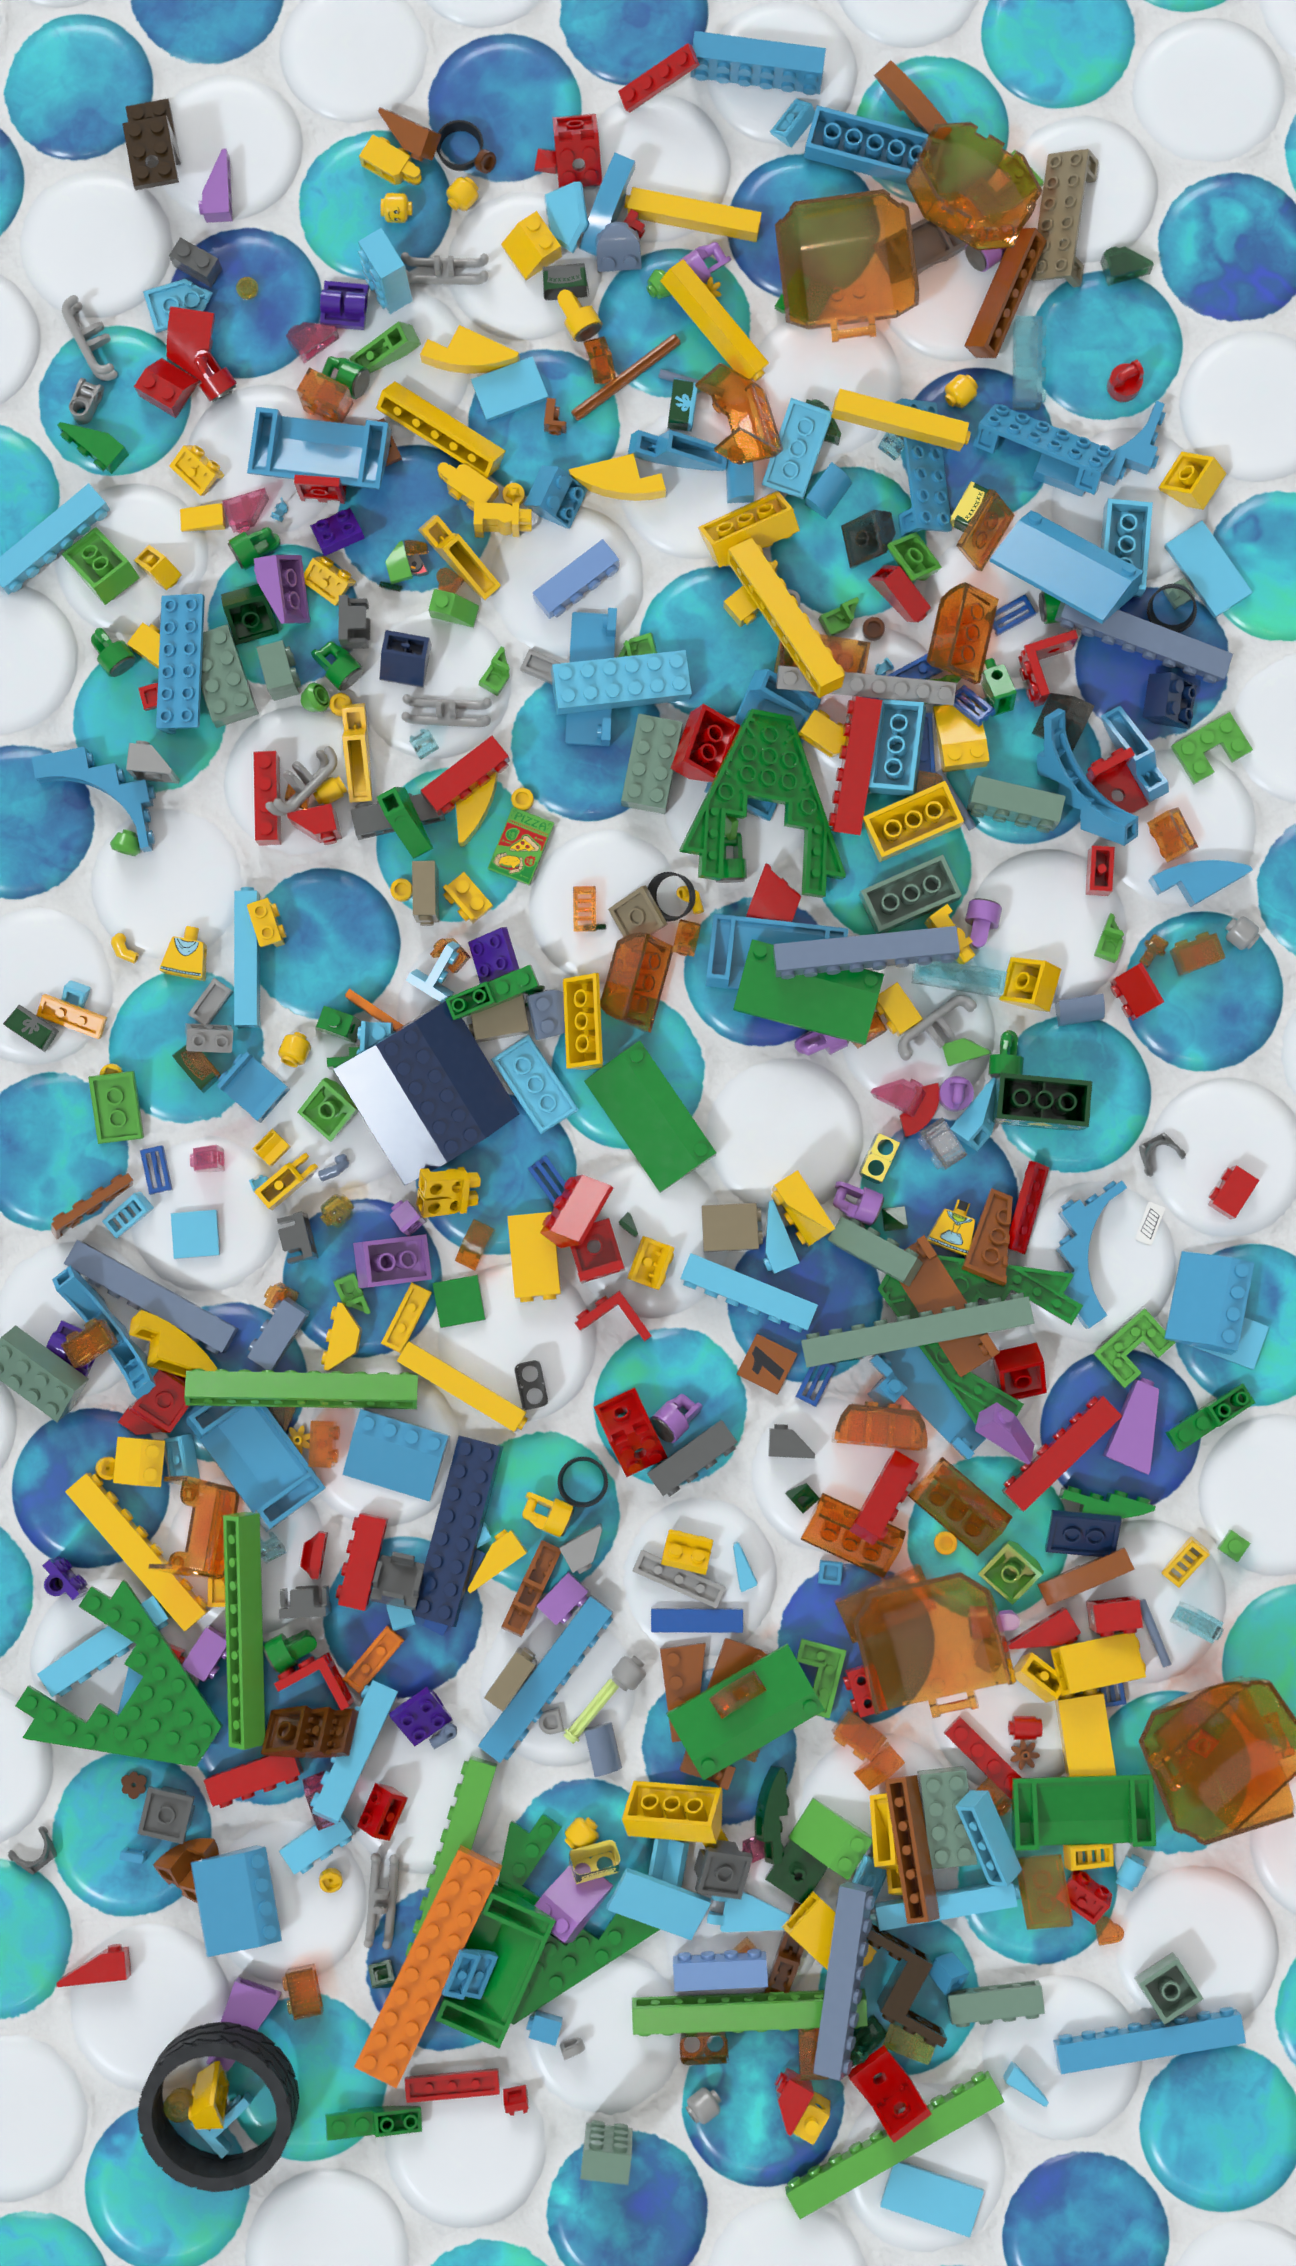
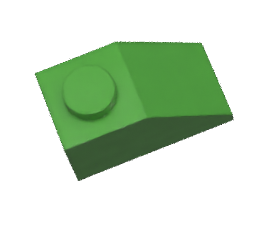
M434 589L429 613L431 618L474 628L479 605L457 594Z

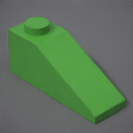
M398 321L349 359L368 368L370 374L405 357L420 346L421 342L412 325Z

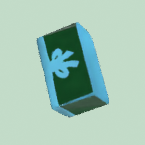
M674 378L668 429L692 431L698 383Z

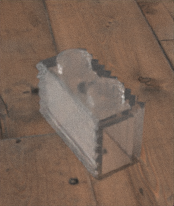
M943 1117L918 1133L920 1136L918 1142L924 1150L929 1149L933 1155L930 1159L937 1169L941 1168L944 1171L968 1155Z

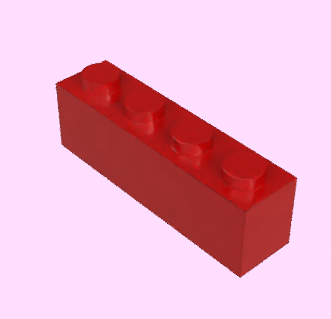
M492 735L421 789V793L438 815L442 813L447 814L455 808L454 804L460 799L464 801L473 794L472 790L477 786L482 787L491 780L490 776L495 772L501 773L509 766V756Z
M276 751L253 752L255 841L259 846L281 845V816L273 815L265 807L267 802H273L276 798L280 799V757Z
M895 1450L884 1465L849 1531L872 1545L878 1539L882 1541L889 1530L886 1525L889 1521L893 1522L899 1512L896 1509L898 1503L902 1504L909 1493L906 1490L908 1484L912 1485L919 1474L915 1472L919 1463Z
M360 1513L359 1517L354 1518L352 1530L355 1531L353 1540H349L346 1553L350 1555L348 1563L344 1562L341 1571L344 1581L343 1585H338L336 1598L339 1599L338 1605L362 1611L367 1610L373 1587V1579L387 1528V1518Z
M263 1756L208 1776L203 1781L212 1807L219 1805L220 1808H224L233 1804V1799L241 1797L242 1800H246L255 1796V1791L263 1789L264 1792H268L277 1788V1783L285 1781L286 1784L295 1782L299 1780L298 1776L303 1773L299 1758Z

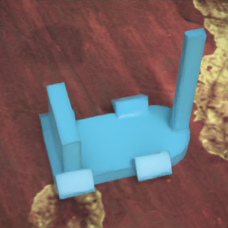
M281 497L282 502L276 504L275 513L272 512L270 517L282 522L283 516L287 513L288 509Z
M885 658L881 665L879 663L875 665L874 673L875 675H885L889 669L893 670L894 666L888 658Z
M262 1174L258 1176L259 1179L249 1180L253 1192L269 1178L267 1176L263 1177Z

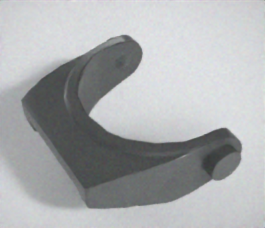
M1165 1133L1139 1146L1141 1159L1145 1166L1144 1172L1149 1177L1153 1176L1149 1165V1157L1155 1147L1167 1145L1175 1149L1181 1159H1184L1186 1156L1185 1151L1180 1149Z
M44 1826L38 1828L44 1840V1850L39 1859L25 1861L20 1859L13 1850L8 1852V1857L11 1861H14L32 1875L57 1856L55 1847L47 1834L48 1830Z

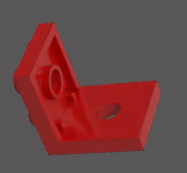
M596 114L552 118L559 188L573 182H582L583 187L601 185L602 172ZM580 158L584 160L585 165L582 168H575L572 165L573 161Z
M295 475L294 485L301 501L318 499V502L327 503L328 500H334L345 504L347 486L342 485L340 478Z
M1076 629L1024 645V650L1021 651V656L1018 657L1021 665L1019 671L1022 680L1027 682L1029 688L1026 690L1030 702L1033 701L1035 707L1044 705L1050 694L1039 660L1072 650L1078 639Z
M1122 747L1112 752L1111 757L1104 761L1103 758H1100L1093 762L1091 767L1087 769L1086 777L1106 799L1124 811L1133 814L1148 806V802L1127 766L1135 754L1131 747L1126 750ZM1115 790L1121 791L1123 800L1115 801L1112 798V792Z
M609 1218L594 1222L581 1245L570 1246L581 1284L625 1271ZM591 1240H597L601 1244V1248L597 1253H591L587 1248Z
M620 1291L609 1299L605 1295L595 1303L597 1306L590 1312L586 1309L576 1316L578 1321L575 1324L582 1331L619 1305L644 1342L652 1337Z
M635 1387L594 1406L606 1437L626 1477L668 1458ZM627 1412L623 1417H618L621 1413ZM643 1448L640 1452H635L637 1449Z
M329 1652L317 1659L314 1656L305 1659L298 1664L299 1668L297 1670H294L292 1667L278 1675L279 1680L274 1683L279 1692L320 1669L341 1711L348 1708L355 1701L345 1681L342 1680L343 1677Z
M885 2045L852 2068L850 2074L847 2075L872 2106L888 2136L894 2143L932 2115L909 2075ZM882 2073L880 2077L873 2079L876 2074ZM903 2107H906L905 2110L899 2114V2110Z

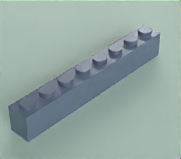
M1060 602L1055 621L1060 622V626L1064 628H1076L1081 630V634L1085 636L1102 638L1101 641L1103 643L1121 645L1124 651L1142 653V657L1145 659L1163 661L1162 664L1166 667L1181 668L1183 673L1191 676L1197 674L1209 683H1216L1225 679L1233 653L1117 610L1101 624L1067 604Z
M956 926L774 944L773 946L776 977H781L782 979H792L795 975L813 977L818 975V973L825 972L829 975H835L845 970L861 972L864 968L882 970L886 966L894 965L897 968H904L914 963L924 966L934 961L951 963L958 959L960 953Z
M77 1240L63 1263L74 1268L80 1275L83 1274L88 1277L87 1282L99 1288L102 1285L108 1288L107 1293L117 1299L122 1296L128 1300L127 1304L137 1310L141 1307L149 1313L170 1322L178 1329L188 1333L187 1335L196 1343L199 1340L206 1343V1349L215 1354H218L219 1351L226 1353L239 1328L83 1241Z
M849 1881L839 1886L813 2071L814 2074L838 2081L849 2075L852 2069L850 2055L856 2042L853 2033L859 2020V2014L856 2013L857 2004L860 2003L862 1998L860 1983L865 1975L863 1962L869 1949V1944L866 1943L867 1934H869L872 1927L870 1911L874 1908L875 1904L874 1888Z

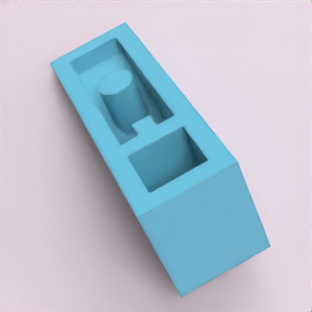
M774 1200L768 1202L765 1242L766 1258L763 1261L767 1271L772 1270L773 1274H776L800 1262Z

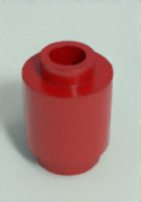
M1013 1716L1012 1721H1008V1734L1013 1735L1014 1740H1036L1037 1737H1042L1043 1727L1041 1718H1036L1035 1716Z

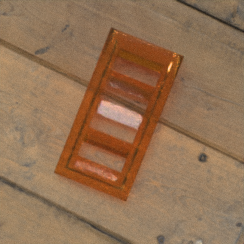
M573 886L574 932H596V886ZM591 894V899H578V895ZM578 903H591V907H578ZM578 912H591V916H578ZM578 921H592V925H578Z

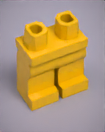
M474 502L475 537L484 538V532H499L502 535L513 534V537H519V531L532 532V509H520L519 503H512L511 506L504 503Z
M947 904L929 916L924 924L928 929L955 926L949 917L953 911ZM957 927L960 953L958 959L955 960L961 967L970 961L975 954L969 947L973 941L969 936L965 939L964 931Z
M464 1167L430 1172L429 1168L420 1169L416 1206L422 1218L450 1215L458 1212L460 1214L467 1213V1207L478 1205L479 1198L476 1190H469L470 1188L480 1187L481 1178L477 1172L467 1173Z

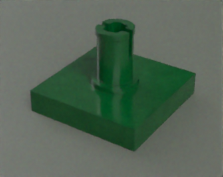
M789 1839L784 1847L783 1864L773 1865L765 1880L802 1904L814 1891L828 1867Z

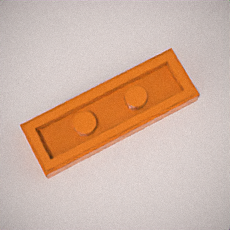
M351 989L345 994V997L350 1002L381 1023H393V1031L404 1026Z
M387 1625L342 1680L360 1694L365 1685L369 1684L405 1639Z

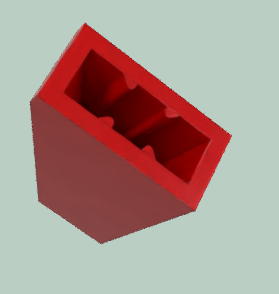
M883 565L868 579L870 584L907 622H920L927 616L926 612L931 608L900 566Z

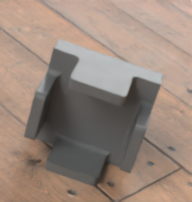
M339 595L338 640L341 647L348 652H352L353 648H369L370 618H366V609H369L368 600L366 598H349L348 595Z
M301 1211L277 1219L280 1225L295 1221V1225L278 1230L283 1251H288L289 1253L302 1251L303 1255L288 1258V1264L318 1258L308 1214Z
M392 1552L391 1557L381 1555L373 1579L370 1601L416 1610L425 1564L415 1562V1556Z
M318 1585L297 1586L296 1589L290 1591V1605H288V1588L280 1589L279 1619L322 1617L332 1612L329 1586L322 1587V1603L319 1600Z
M149 1786L137 1834L183 1844L186 1833L191 1827L195 1805H193L195 1796L187 1795L185 1790L168 1786L163 1788Z
M717 1840L716 1844L713 1843L714 1848L707 1847L706 1851L705 1849H699L694 1867L698 1877L695 1887L698 1894L741 1899L753 1859L752 1854L741 1852L735 1842Z

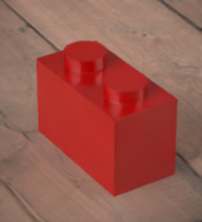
M1092 845L1088 850L1085 895L1109 896L1112 892L1115 847Z
M1237 1165L1224 1171L1220 1178L1223 1181L1219 1188L1215 1186L1208 1197L1211 1199L1208 1205L1230 1220L1237 1217L1260 1181Z

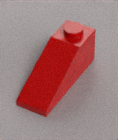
M1062 1607L1010 1639L1005 1645L1009 1649L1058 1646L1064 1643L1070 1645L1078 1639L1077 1635L1081 1632L1067 1609Z
M122 1944L109 1945L108 1949L103 1950L61 1977L56 1983L57 1987L127 1980L131 1976L129 1947H122Z

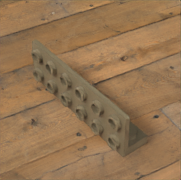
M1089 149L1053 153L1047 157L1037 228L1047 241L1031 276L1032 281L1065 278L1072 287H1081L1084 265L1076 257L1085 184L1086 181L1087 183L1096 182L1099 162Z

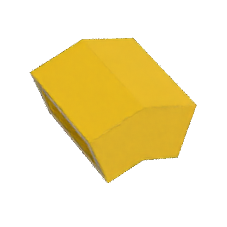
M271 1129L252 1149L272 1167L291 1146L276 1131Z

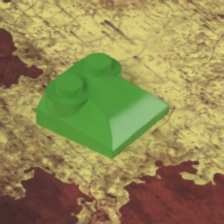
M917 532L892 541L887 545L890 554L911 581H925L942 568Z
M324 1078L297 1113L331 1142L348 1121L357 1114L358 1109L341 1085L328 1078Z
M1009 1540L1002 1545L1001 1549L979 1571L978 1575L1013 1605L1043 1575L1044 1570L1039 1562L1018 1543Z

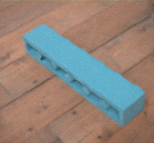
M89 483L0 557V586L8 595L11 592L18 591L22 587L23 582L28 578L35 577L42 566L53 562L60 551L71 547L78 536L85 535L96 521H101L107 516L110 508Z
M690 1253L680 1278L684 1281V1286L696 1290L697 1286L705 1289L704 1294L716 1299L718 1295L723 1296L728 1304L738 1307L739 1303L747 1306L746 1311L758 1316L760 1312L769 1315L768 1320L780 1324L781 1321L789 1323V1328L799 1333L802 1330H808L818 1306L815 1303Z
M154 1595L141 1603L159 1631L169 1624L167 1620L171 1618V1615ZM107 1626L37 1675L51 1697L57 1694L62 1697L73 1690L72 1684L77 1681L81 1684L92 1677L91 1671L96 1668L101 1671L110 1665V1658L115 1655L120 1658L129 1652L130 1648L128 1646L134 1642Z
M374 1680L370 1686L365 1685L360 1696L364 1700L360 1707H355V1710L359 1713L349 1756L331 1758L330 1762L334 1763L330 1772L325 1771L320 1782L324 1786L320 1794L316 1792L310 1806H313L312 1814L338 1825L394 1704L398 1691Z

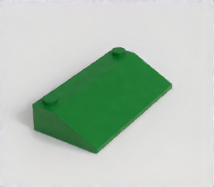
M752 939L736 996L734 1011L866 1045L884 978L883 973L864 969L861 972L845 970L835 975H829L825 972L818 973V975L813 977L795 975L792 979H782L781 977H776L774 945Z
M641 1041L623 1051L584 1081L660 1193L716 1156V1151Z
M787 1643L666 1714L704 1781L825 1711Z
M1153 1774L1012 1778V1846L1016 1851L1039 1850V1846L1130 1843L1133 1847L1156 1846Z
M494 1884L465 1948L491 1951L498 1955L482 1998L480 2000L465 1996L464 2000L444 1996L435 2020L500 2049L556 1919L517 1894Z

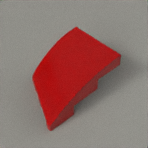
M170 306L167 329V359L179 365L188 374L190 373L202 383L206 379L195 365L194 358L196 353L203 349L211 353L215 314Z
M765 863L746 917L792 922L802 896L795 889H792L787 881L775 874L769 864Z

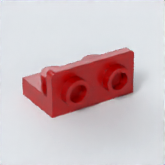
M1077 1870L1071 1872L1070 1878L1059 1889L1056 1898L1095 1925L1110 1908L1112 1893L1107 1887L1091 1879L1086 1872Z

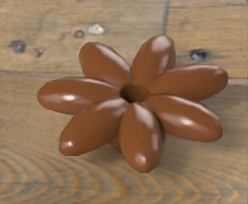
M1020 1740V1748L1011 1746L1012 1751L1016 1755L1010 1761H1019L1020 1770L1025 1767L1026 1763L1031 1768H1034L1035 1765L1032 1759L1039 1758L1040 1754L1032 1752L1036 1746L1035 1743L1027 1746L1024 1740Z

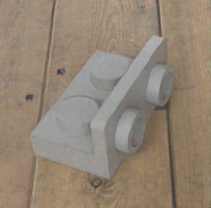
M185 1023L187 1051L232 1052L233 1029L231 1025Z

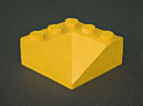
M798 1170L773 1186L771 1197L777 1206L782 1205L786 1212L783 1216L790 1226L794 1224L798 1230L795 1235L802 1245L806 1243L809 1247L835 1229Z

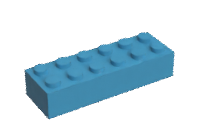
M700 31L694 32L693 49L700 65L691 71L692 78L699 81L714 80L721 84L737 83L744 87L750 85L760 86L762 89L767 90L775 88L781 89L784 92L798 91L806 95L820 94L826 48Z
M817 105L805 146L804 158L931 191L945 139Z

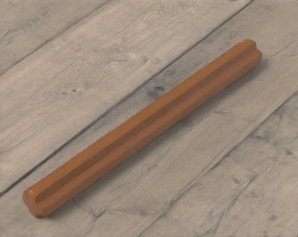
M675 334L671 335L571 411L573 417L577 421L581 420L679 346L681 343L679 338Z

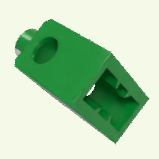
M994 658L983 661L984 671L982 673L981 685L987 703L995 709L996 714L994 716L1014 710L1017 692L1004 664L997 666Z
M323 1006L315 1030L356 1043L358 1038L357 1031L358 1027L361 1026V1021L350 1014Z

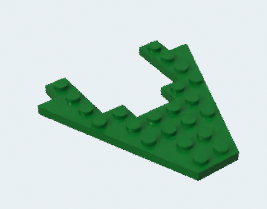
M756 709L749 710L679 852L699 855L698 878L720 881L723 879L726 816L740 819L747 817V798L784 804V826L804 830L802 895L823 898L826 896L827 877L842 880L846 878V874L830 826H828V820L793 716Z
M937 1255L967 1303L977 1302L979 1298L987 1302L988 1299L1001 1297V1301H1005L1012 1290L1017 1294L1024 1293V1297L1029 1296L1032 1303L1069 1325H1072L1083 1307L1082 1304L1063 1294L1074 1276L1072 1273L1007 1265V1281L1005 1286H1001L961 1269L965 1260L963 1258ZM886 1274L878 1287V1291L897 1317L910 1315V1319L919 1318V1312L900 1282ZM938 1342L919 1346L975 1425L977 1424L979 1412L996 1402L1014 1413L1017 1417L1024 1405L1022 1402L972 1372L960 1377Z
M123 1580L112 1597L92 1586L78 1607L136 1643L124 1664L142 1675L143 1678L120 1714L99 1703L87 1722L29 1685L15 1705V1707L34 1718L22 1738L197 1767L223 1725L128 1582Z
M544 1813L530 1832L512 1820L509 1824L497 1886L517 1894L535 1906L541 1897L523 1884L562 1826ZM615 1913L599 1938L583 1928L572 1943L565 1944L550 1933L511 2024L514 2025L660 1929Z

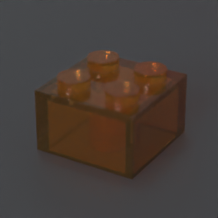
M310 367L297 388L303 409L311 415L316 413L322 416V419L327 422L343 423L353 406L349 387Z

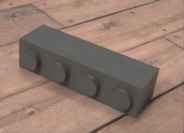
M408 793L422 825L446 820L444 813L438 815L422 793L413 796L411 793ZM378 801L377 804L369 806L368 803L358 804L355 806V809L350 810L358 840L395 832L386 819Z
M720 1420L650 1470L647 1475L662 1496L668 1494L670 1497L680 1490L679 1484L685 1480L687 1483H690L699 1476L697 1471L703 1467L708 1470L717 1463L715 1458L722 1453L724 1456H727L736 1449L734 1445L738 1442L724 1422Z

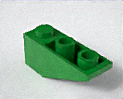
M59 422L57 425L62 432L60 436L69 444L74 442L78 446L76 449L84 457L90 456L95 460L93 463L101 471L106 469L112 474L129 455L126 448L108 433Z
M394 787L376 797L386 819L413 859L434 849L405 787Z

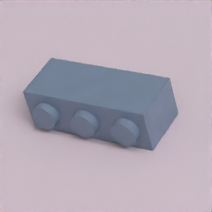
M288 1297L282 1301H277L272 1309L274 1315L270 1320L267 1319L260 1328L262 1334L259 1339L255 1338L248 1348L251 1352L247 1357L266 1370L273 1371L277 1367L310 1314V1311Z

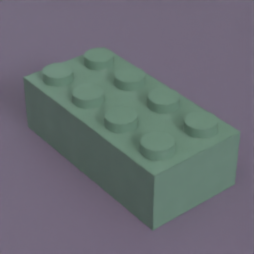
M228 624L203 632L201 689L212 722L216 728L259 714Z
M638 714L621 806L666 814L674 770L670 768L680 742L682 722Z
M977 775L971 787L966 810L975 817L990 816L996 822L1005 823L1007 820L1015 822L1014 825L1027 828L1032 826L1036 827V830L1039 832L1049 833L1054 831L1060 822L1066 796Z
M944 855L865 888L859 893L860 900L876 934L885 933L940 909L947 904L956 902L962 896Z
M15 1325L0 1338V1381L54 1421L59 1422L72 1410L89 1379Z
M964 1766L917 1771L932 1869L977 1865L976 1853L955 1807L969 1792L966 1769Z
M602 2121L586 2123L580 2179L628 2185L632 2157L633 2128H628V2125L621 2123L614 2124V2126L605 2125Z

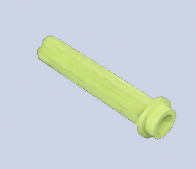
M612 1679L606 1682L569 1729L565 1728L566 1732L563 1736L574 1744L576 1741H580L578 1737L619 1688Z

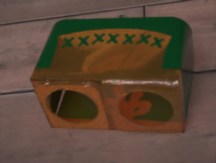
M185 1045L172 1055L203 1093L221 1076L203 1052L187 1051Z
M699 2032L694 2035L681 2033V2062L684 2065L727 2064L728 2060L729 2063L726 2032L718 2034ZM710 2036H720L722 2038L723 2047L720 2051L713 2052L708 2048L707 2040ZM687 2037H697L699 2039L700 2048L698 2051L690 2053L685 2050L684 2041Z

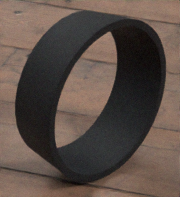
M454 120L448 122L438 131L441 134V138L436 151L443 164L455 171L469 170L475 166V158L465 164L450 163L441 156L442 142L449 134L464 131L477 139L481 151L483 149L482 134L474 124L468 121Z
M1167 584L1160 587L1151 596L1147 605V616L1150 622L1178 633L1188 629L1194 622L1197 614V606L1193 594L1188 588L1180 584ZM1175 588L1184 591L1191 597L1193 611L1186 621L1176 625H1169L1161 622L1155 616L1153 600L1156 594L1162 590Z
M674 872L660 873L650 881L647 887L667 922L676 921L686 916L695 904L696 894L694 886L688 878ZM670 876L681 878L689 891L688 906L680 916H670L664 913L657 902L658 887L664 879Z
M573 1458L559 1472V1492L563 1499L573 1506L581 1508L593 1506L604 1497L607 1491V1473L603 1466L592 1458ZM578 1461H589L595 1464L601 1470L604 1478L601 1493L595 1499L588 1502L573 1500L566 1494L563 1487L565 1471L570 1465Z

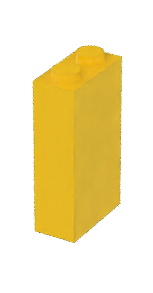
M551 1212L507 1216L514 1295L516 1299L520 1298V1302H532L534 1297L543 1296V1300L557 1299L556 1295L561 1294L557 1245L540 1234L543 1228L542 1223Z
M1135 1633L1118 1634L1051 1649L1062 1696L1145 1678L1146 1666L1141 1659L1139 1651L1140 1642Z
M1097 1689L1083 1691V1694L1062 1696L1060 1694V1697L1055 1700L1066 1776L1116 1775L1104 1694L1097 1691Z
M812 1892L785 1922L782 1928L828 1971L836 1912L816 1893ZM870 1945L868 1953L864 1957L863 1966L870 1964L877 1953Z

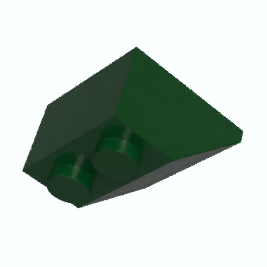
M259 584L221 594L223 609L236 645L279 633L272 607Z

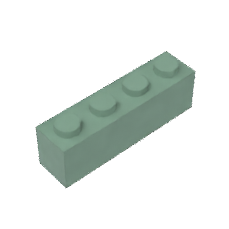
M841 1216L828 1240L836 1247L909 1287L923 1264L918 1259L919 1254L909 1248L906 1251L899 1248L900 1244L889 1237L887 1240L879 1237L881 1233L871 1227L868 1230L862 1228V1223L855 1218H849L848 1220Z
M1039 1980L959 1989L946 1994L949 2019L952 2025L956 2024V2027H967L972 2022H979V2024L983 2025L991 2024L993 2020L997 2019L1011 2022L1015 2021L1016 2017L1025 2016L1026 2019L1039 2018V2014H1045L1042 1985Z

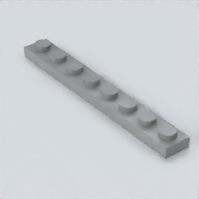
M778 665L777 689L814 692L798 667ZM845 672L842 687L829 694L954 705L957 683Z

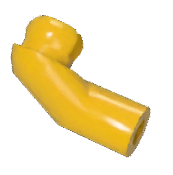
M680 886L676 891L677 896L689 903L687 886ZM695 890L696 899L692 911L693 914H700L704 912L700 894Z
M115 934L111 939L115 955L135 964L139 954L126 948V937L124 934Z

